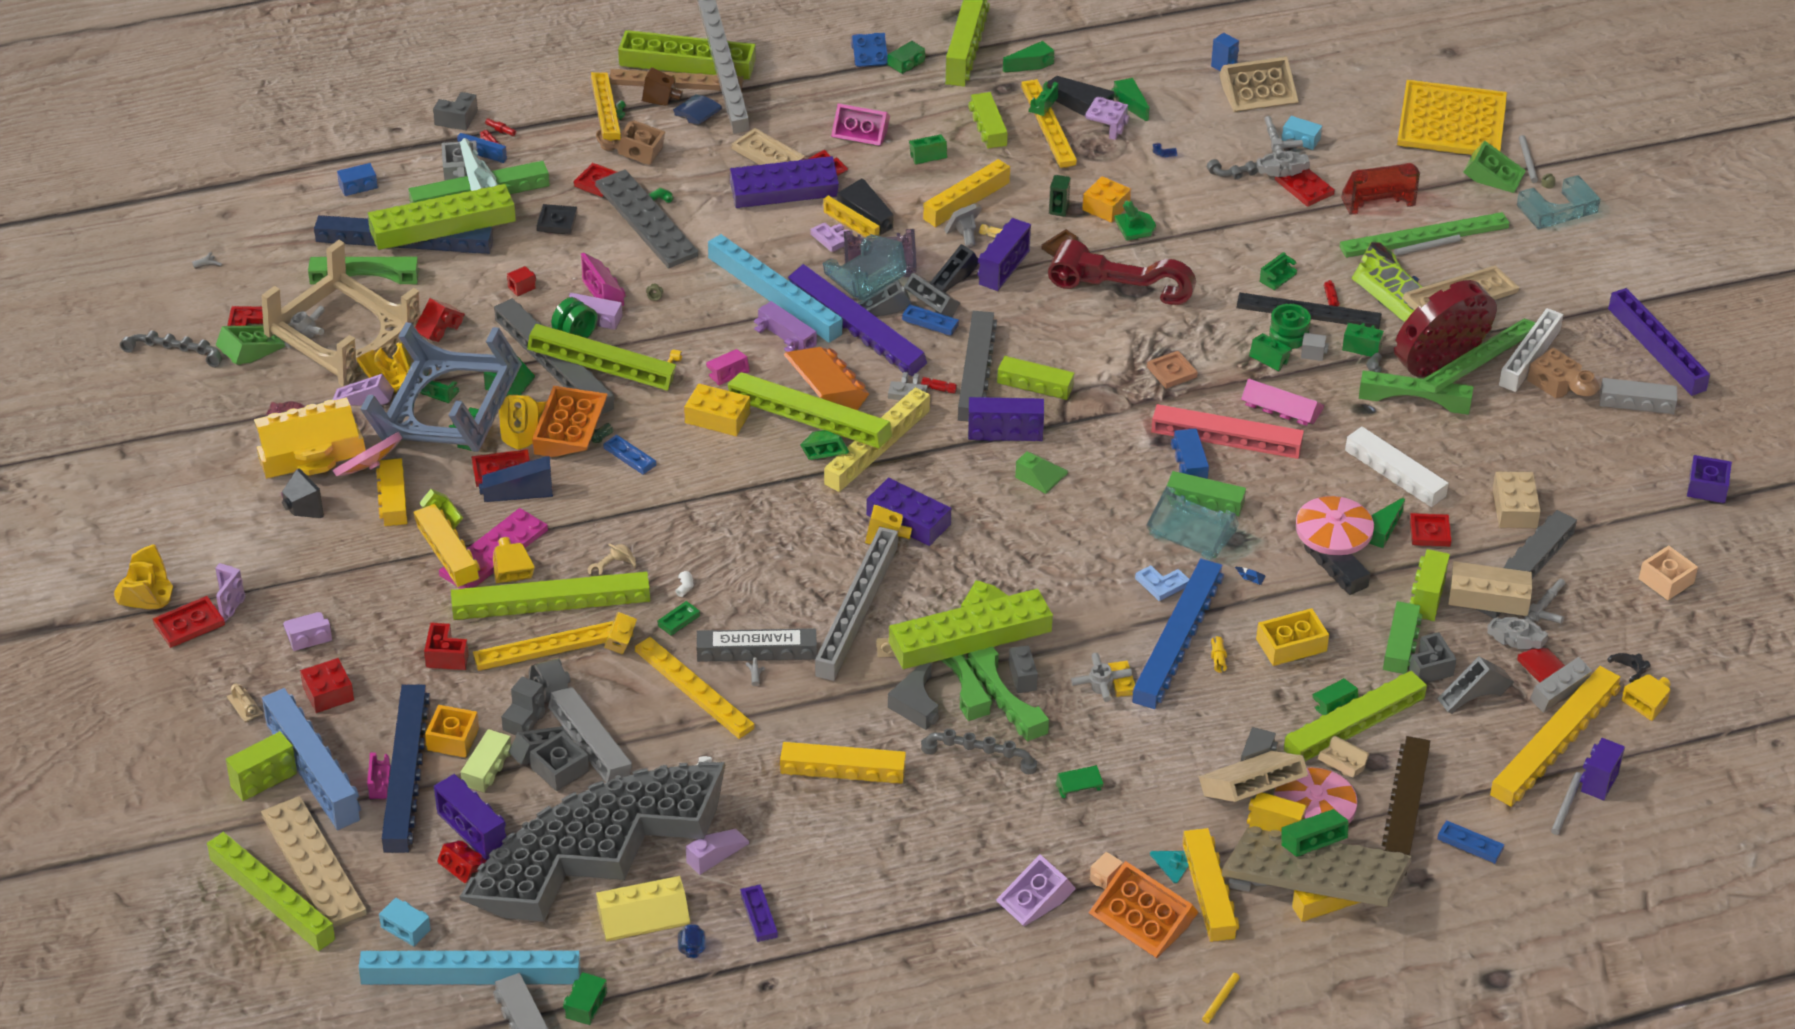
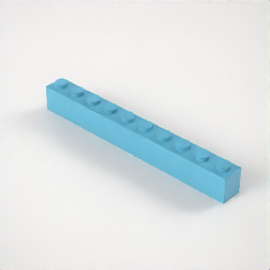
M722 234L708 241V258L767 300L774 302L817 331V335L828 343L842 335V318Z
M361 951L359 961L361 985L495 984V981L520 973L525 984H573L576 979H579L581 971L579 951Z

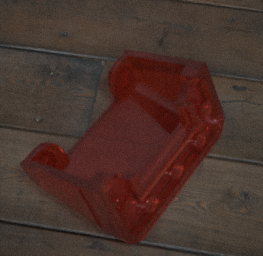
M1412 163L1353 171L1342 190L1341 199L1349 215L1358 214V207H1363L1364 201L1394 197L1396 203L1402 200L1406 202L1407 207L1416 206L1420 172Z

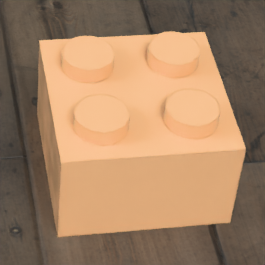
M1668 545L1642 562L1639 580L1666 600H1670L1694 584L1698 566Z

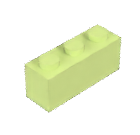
M487 730L461 770V779L467 783L469 788L485 792L488 786L493 784L495 775L498 771L502 770L504 761L511 755L509 753L512 746L511 737L493 730Z

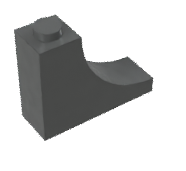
M1478 656L1437 699L1447 712L1453 714L1459 707L1474 698L1490 694L1501 696L1514 681L1504 669Z
M932 663L919 665L888 693V708L925 730L934 725L939 719V705L927 695L924 689L926 683L931 678Z

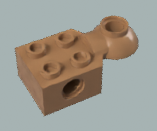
M635 120L628 122L625 129L620 132V140L608 141L603 139L601 129L596 132L597 141L603 150L613 151L617 149L618 154L651 165L662 150L665 138V131Z
M1555 348L1547 351L1530 363L1527 381L1554 398L1564 397L1570 390L1581 396H1592L1599 391L1600 387L1591 371H1581V364Z

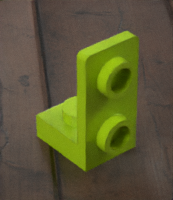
M430 489L420 502L423 508L435 504L439 510L442 509L446 520L449 519L453 530L463 519V516L448 496L436 490Z

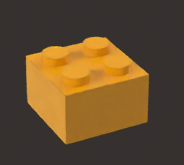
M1101 176L1083 194L1082 210L1112 223L1114 216L1124 211L1123 204H1125V201H1130L1131 188Z
M438 705L425 733L427 751L466 758L479 730L478 713L476 711Z

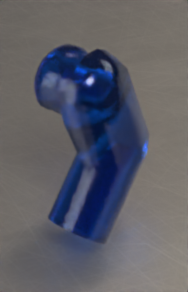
M1154 143L1152 145L1153 153L1160 157L1177 156L1176 148L1162 149L1161 143Z

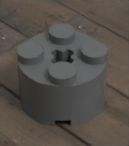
M559 658L537 663L529 668V679L543 685L544 703L549 702L551 692L568 688V683L571 682L570 675L567 671L564 672Z

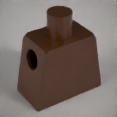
M651 67L645 76L642 101L667 106L672 98L680 101L683 91L674 88L675 78Z

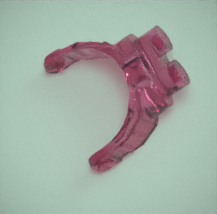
M294 401L279 402V404L271 402L266 416L272 413L279 414L289 409L304 408V405Z

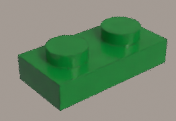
M685 601L657 620L658 627L672 636L700 617V610L688 601Z

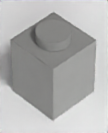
M1304 333L1301 358L1323 361V356L1328 353L1329 344L1325 343L1326 336Z

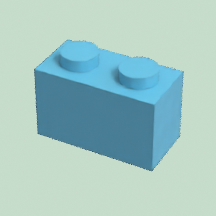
M1290 116L1283 126L1282 140H1302L1303 147L1313 150L1321 139L1322 125Z
M395 898L379 913L381 928L412 946H415L431 930L429 916L424 911H419L408 902L401 901L398 898Z

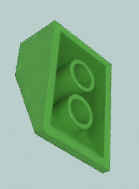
M1484 140L1473 152L1463 173L1477 183L1514 193L1526 170Z
M222 326L216 346L233 363L242 365L243 363H252L284 348L285 342L276 335L270 338L264 335V326Z

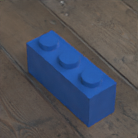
M1197 429L1174 431L1171 447L1172 450H1175L1176 462H1179V472L1208 479L1209 465Z

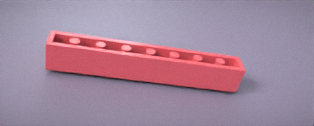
M1159 404L1156 405L1151 429L1152 433L1174 436V431L1197 429L1201 442L1299 459L1304 430Z

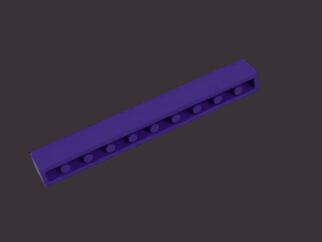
M802 264L788 276L789 282L840 316L843 329L846 328L854 337H859L866 346H871L878 355L882 354L890 364L898 366L902 373L906 372L912 377L927 364L925 353L806 265Z

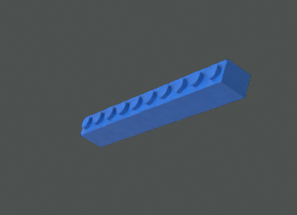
M1200 558L1133 689L1132 703L1154 710L1159 702L1162 703L1165 689H1169L1172 681L1171 677L1176 675L1178 663H1182L1184 659L1185 649L1190 648L1191 637L1197 634L1198 623L1203 622L1204 611L1209 610L1211 598L1216 596L1218 584L1221 585L1223 582L1222 564Z

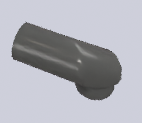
M1375 353L1367 361L1366 366L1369 371L1378 373L1382 371V368L1379 366L1382 356L1379 353Z

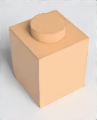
M1105 852L1091 866L1090 881L1105 890L1123 865V862Z

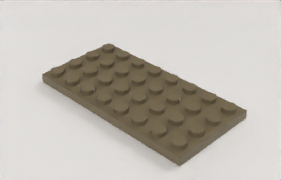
M1248 826L1222 868V876L1388 907L1411 864V856L1400 852L1393 853L1383 851L1382 849H1371L1361 845L1336 842L1296 857L1281 845V831H1266L1257 826L1250 828Z

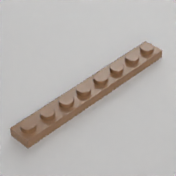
M611 69L609 75L610 85L644 86L645 76L648 71ZM663 72L675 78L674 88L721 91L717 74ZM737 76L740 90L742 92L744 77Z

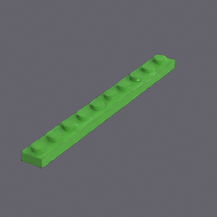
M1501 212L1341 241L1340 249L1344 256L1348 258L1364 255L1371 242H1380L1389 250L1454 235L1463 237L1509 228V221L1504 213Z
M1525 318L1421 380L1419 388L1426 390L1428 393H1437L1524 340L1536 322Z

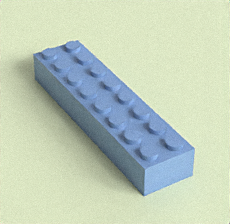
M285 688L262 697L266 725L272 734L281 731L292 744L298 773L336 830L360 821L359 812L361 808L357 801L359 794L356 787L350 785L347 774L345 772L342 773L338 761L332 759L328 746L324 747L320 734H315L311 721L306 720L302 708L296 706L294 696L292 694L289 695Z

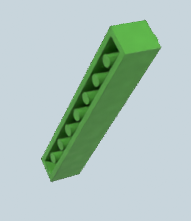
M544 161L491 171L497 178V184H505L509 194L550 186L549 172ZM468 176L408 188L410 203H416L447 195L469 192L471 187Z

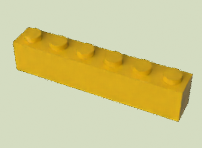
M997 159L924 202L923 219L932 226L937 227L949 220L952 214L959 209L977 203L1009 184L1010 166Z
M435 504L414 511L418 529L456 586L460 587L479 579L478 571L480 567L477 560H473L469 549L466 550L464 541L462 539L459 540L456 529H452V525L449 519L446 520L443 510H439Z
M783 742L780 757V774L903 784L906 766V752L794 742Z
M1208 828L1184 831L1182 846L1189 865L1209 941L1235 939L1236 930H1239V921L1233 914L1234 903L1229 901V886L1224 884L1225 877L1222 876V868L1219 866L1220 856L1218 852H1215V838L1210 835Z

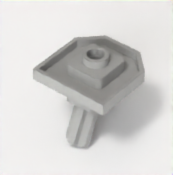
M974 203L954 212L944 229L946 234L958 229L960 234L964 236L965 246L968 248L975 246V218L978 217L982 210L981 206Z

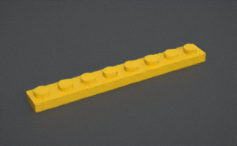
M591 72V83L602 137L608 141L620 140L621 133L608 73Z
M1038 79L1021 82V88L1030 104L1033 98L1036 100L1043 91ZM1052 108L1048 110L1045 116L1034 114L1059 167L1075 166L1077 162L1076 157Z
M613 621L473 651V658L477 670L480 671L606 643Z
M648 637L635 646L637 654L738 739L754 730V723L653 638Z

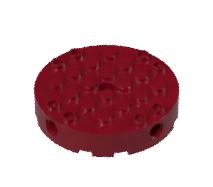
M1463 280L1450 284V288L1444 292L1439 290L1428 298L1430 301L1422 308L1418 306L1404 322L1395 339L1397 346L1394 347V354L1412 375L1427 377L1482 344V339L1492 329L1497 313V304L1479 282Z

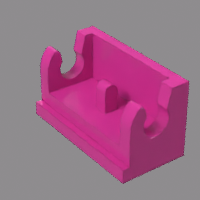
M738 349L706 362V367L712 371L709 376L717 385L732 380L740 372L745 374L750 372L747 356Z
M370 753L367 782L369 799H386L391 769L390 758L385 754L384 760L380 761L377 759L376 753Z

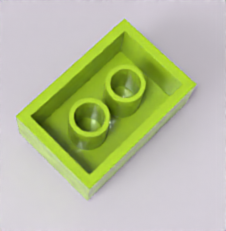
M1427 549L1425 557L1421 556L1419 567L1421 570L1417 569L1415 581L1418 582L1413 583L1411 594L1415 596H1411L1410 604L1420 605L1419 613L1423 614L1422 619L1435 621L1446 580L1450 557L1448 553Z
M281 731L226 758L230 787L242 801L254 797L258 793L297 774L293 746Z

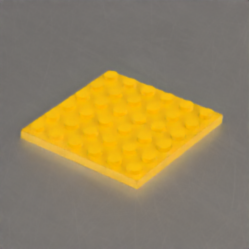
M1407 80L1397 145L1472 155L1485 140L1500 151L1507 92Z

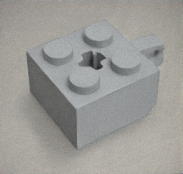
M470 141L469 145L472 151H477L476 141ZM460 142L442 143L444 181L468 176Z

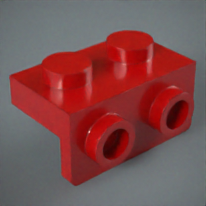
M461 840L443 844L437 859L441 866L463 883H468L472 873L477 872L478 867L487 861L480 853L468 847L467 843Z

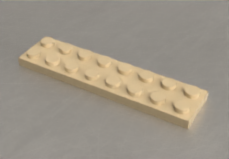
M1495 265L1405 292L1402 298L1415 310L1418 306L1422 308L1430 301L1428 298L1437 291L1442 290L1444 292L1450 288V284L1463 280L1479 282L1494 300L1516 294L1520 287Z
M300 796L261 811L262 818L311 904L333 923V928L367 915L366 908Z

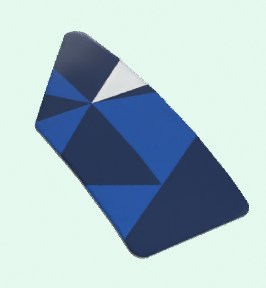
M1235 567L1243 579L1262 585L1265 578L1264 574L1243 567Z

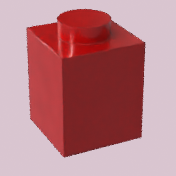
M526 266L507 273L508 288L517 297L536 289V275Z

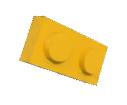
M1128 661L1108 663L1112 671L1130 669ZM1133 676L1113 679L1112 684L1116 697L1133 695L1135 687Z

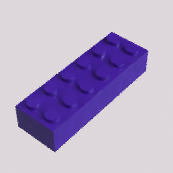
M833 156L730 168V185L735 208L820 199L827 196L837 197L839 182Z

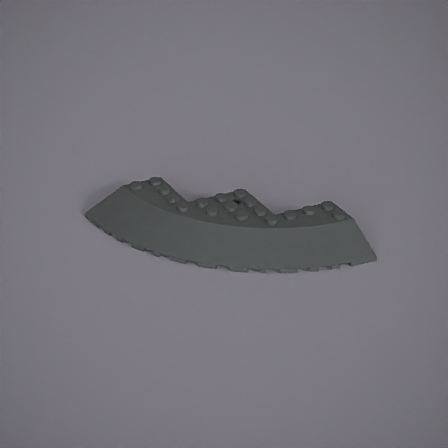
M699 762L698 765L688 766V763H679V766L669 768L667 765H662L651 771H648V768L633 771V775L622 778L621 775L615 776L616 779H612L607 783L600 781L588 786L589 790L578 795L574 792L562 798V803L553 808L550 806L546 807L536 814L537 818L529 823L527 821L522 824L523 828L517 833L512 832L502 841L503 845L493 850L489 854L490 858L486 863H482L478 867V873L474 878H470L460 895V900L503 918L544 922L566 875L625 880L645 835L705 839L718 808L726 766L725 762Z

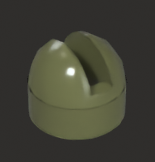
M1547 173L1543 176L1541 185L1545 188H1553L1556 179L1551 173Z

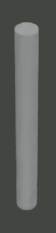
M1521 135L1519 141L1531 182L1536 183L1538 178L1527 140L1524 135Z
M1454 235L1395 249L1394 253L1396 256L1451 244L1461 241L1460 235Z
M1580 772L1574 774L1551 830L1554 835H1558L1580 784L1582 776Z

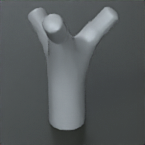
M209 252L206 257L192 262L194 268L204 265L222 266V263L213 260L215 256L212 255V252Z
M755 657L753 658V665L746 662V666L751 671L752 685L758 686L760 684L759 675L765 670V667L758 668L757 658Z

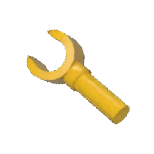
M671 350L670 358L667 362H680L682 360V355H680L682 351Z

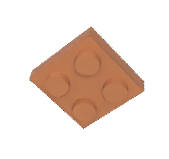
M1179 351L1147 362V368L1166 389L1197 378L1198 372Z

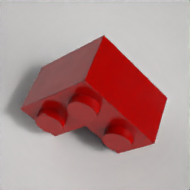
M429 298L415 328L419 334L427 339L440 342L447 327L458 329L465 313L450 304Z
M430 622L424 649L426 668L466 670L469 657L467 639L452 638L450 623Z

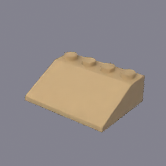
M1287 57L1223 65L1219 73L1223 90L1233 112L1296 104L1299 102Z
M1453 561L1448 605L1528 616L1532 592V572Z

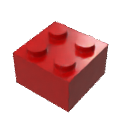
M339 658L300 670L303 689L315 713L354 701L352 683Z

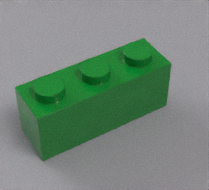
M1334 809L1281 828V845L1296 857L1348 838V819Z

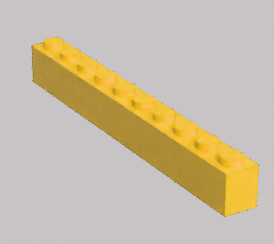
M1599 666L1493 780L1490 795L1510 807L1516 801H1521L1525 791L1532 789L1538 777L1541 778L1545 774L1549 765L1552 766L1556 762L1560 753L1563 754L1568 744L1577 739L1579 732L1587 728L1589 721L1598 716L1600 709L1608 705L1610 698L1619 693L1621 676Z

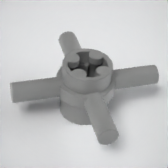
M320 305L310 317L304 311L298 312L291 318V323L288 325L294 327L295 330L309 339L315 334L323 335L324 329L316 327L315 321L325 311V308ZM286 342L284 343L286 347L291 348V345Z
M1093 653L1091 657L1094 666L1089 675L1071 678L1072 686L1091 683L1092 690L1102 694L1103 700L1109 702L1112 699L1110 690L1113 679L1131 677L1132 672L1131 669L1112 671L1109 665L1101 663L1099 653Z

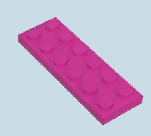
M518 508L467 548L470 550L473 560L476 559L479 564V579L458 588H474L494 573L493 553L495 547L499 546V539L509 537L511 544L521 543L526 548L548 531V525L523 509ZM442 567L439 570V576L456 586L446 569Z

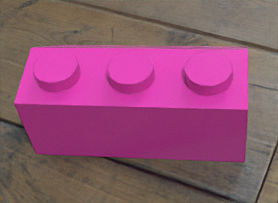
M838 103L831 137L881 146L888 130L890 114Z
M581 253L582 281L591 294L596 298L622 302V306H624L625 291L622 287L620 288L617 279L612 277L609 268L605 267L600 260L586 253Z

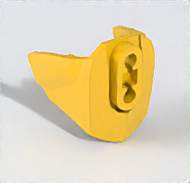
M402 342L397 343L398 349L392 356L393 359L389 358L382 348H379L377 352L369 350L356 358L368 378L383 374L393 387L395 394L400 389L414 361Z
M508 395L505 397L497 413L500 420L502 441L518 450L532 445V438L547 401L537 402L529 395ZM516 402L521 403L520 408L516 407Z
M152 544L132 554L127 575L121 580L114 591V597L118 605L142 609H159L170 602L173 585L167 578L166 568L156 545Z

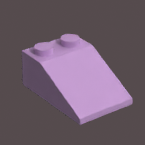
M1040 854L996 901L1025 927L1061 905L1076 888Z

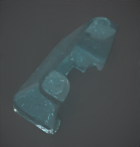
M872 234L862 240L860 244L861 255L840 266L835 259H828L823 262L825 274L855 299L866 300L874 295V293L902 278L906 272L902 242Z
M1166 486L1146 524L1147 529L1150 531L1149 534L1159 539L1161 537L1201 553V556L1206 559L1217 558L1239 526L1236 514L1226 510L1225 514L1220 510L1217 513L1187 501L1183 495L1181 497L1175 495V489Z

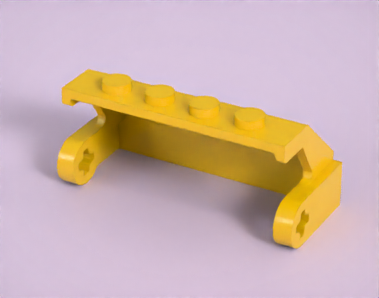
M347 397L338 400H327L317 405L310 404L304 408L289 409L287 412L272 413L266 417L254 419L261 446H257L256 449L266 479L292 473L299 468L309 476L327 472L336 465V462L354 458L366 451L363 436L357 423H355Z

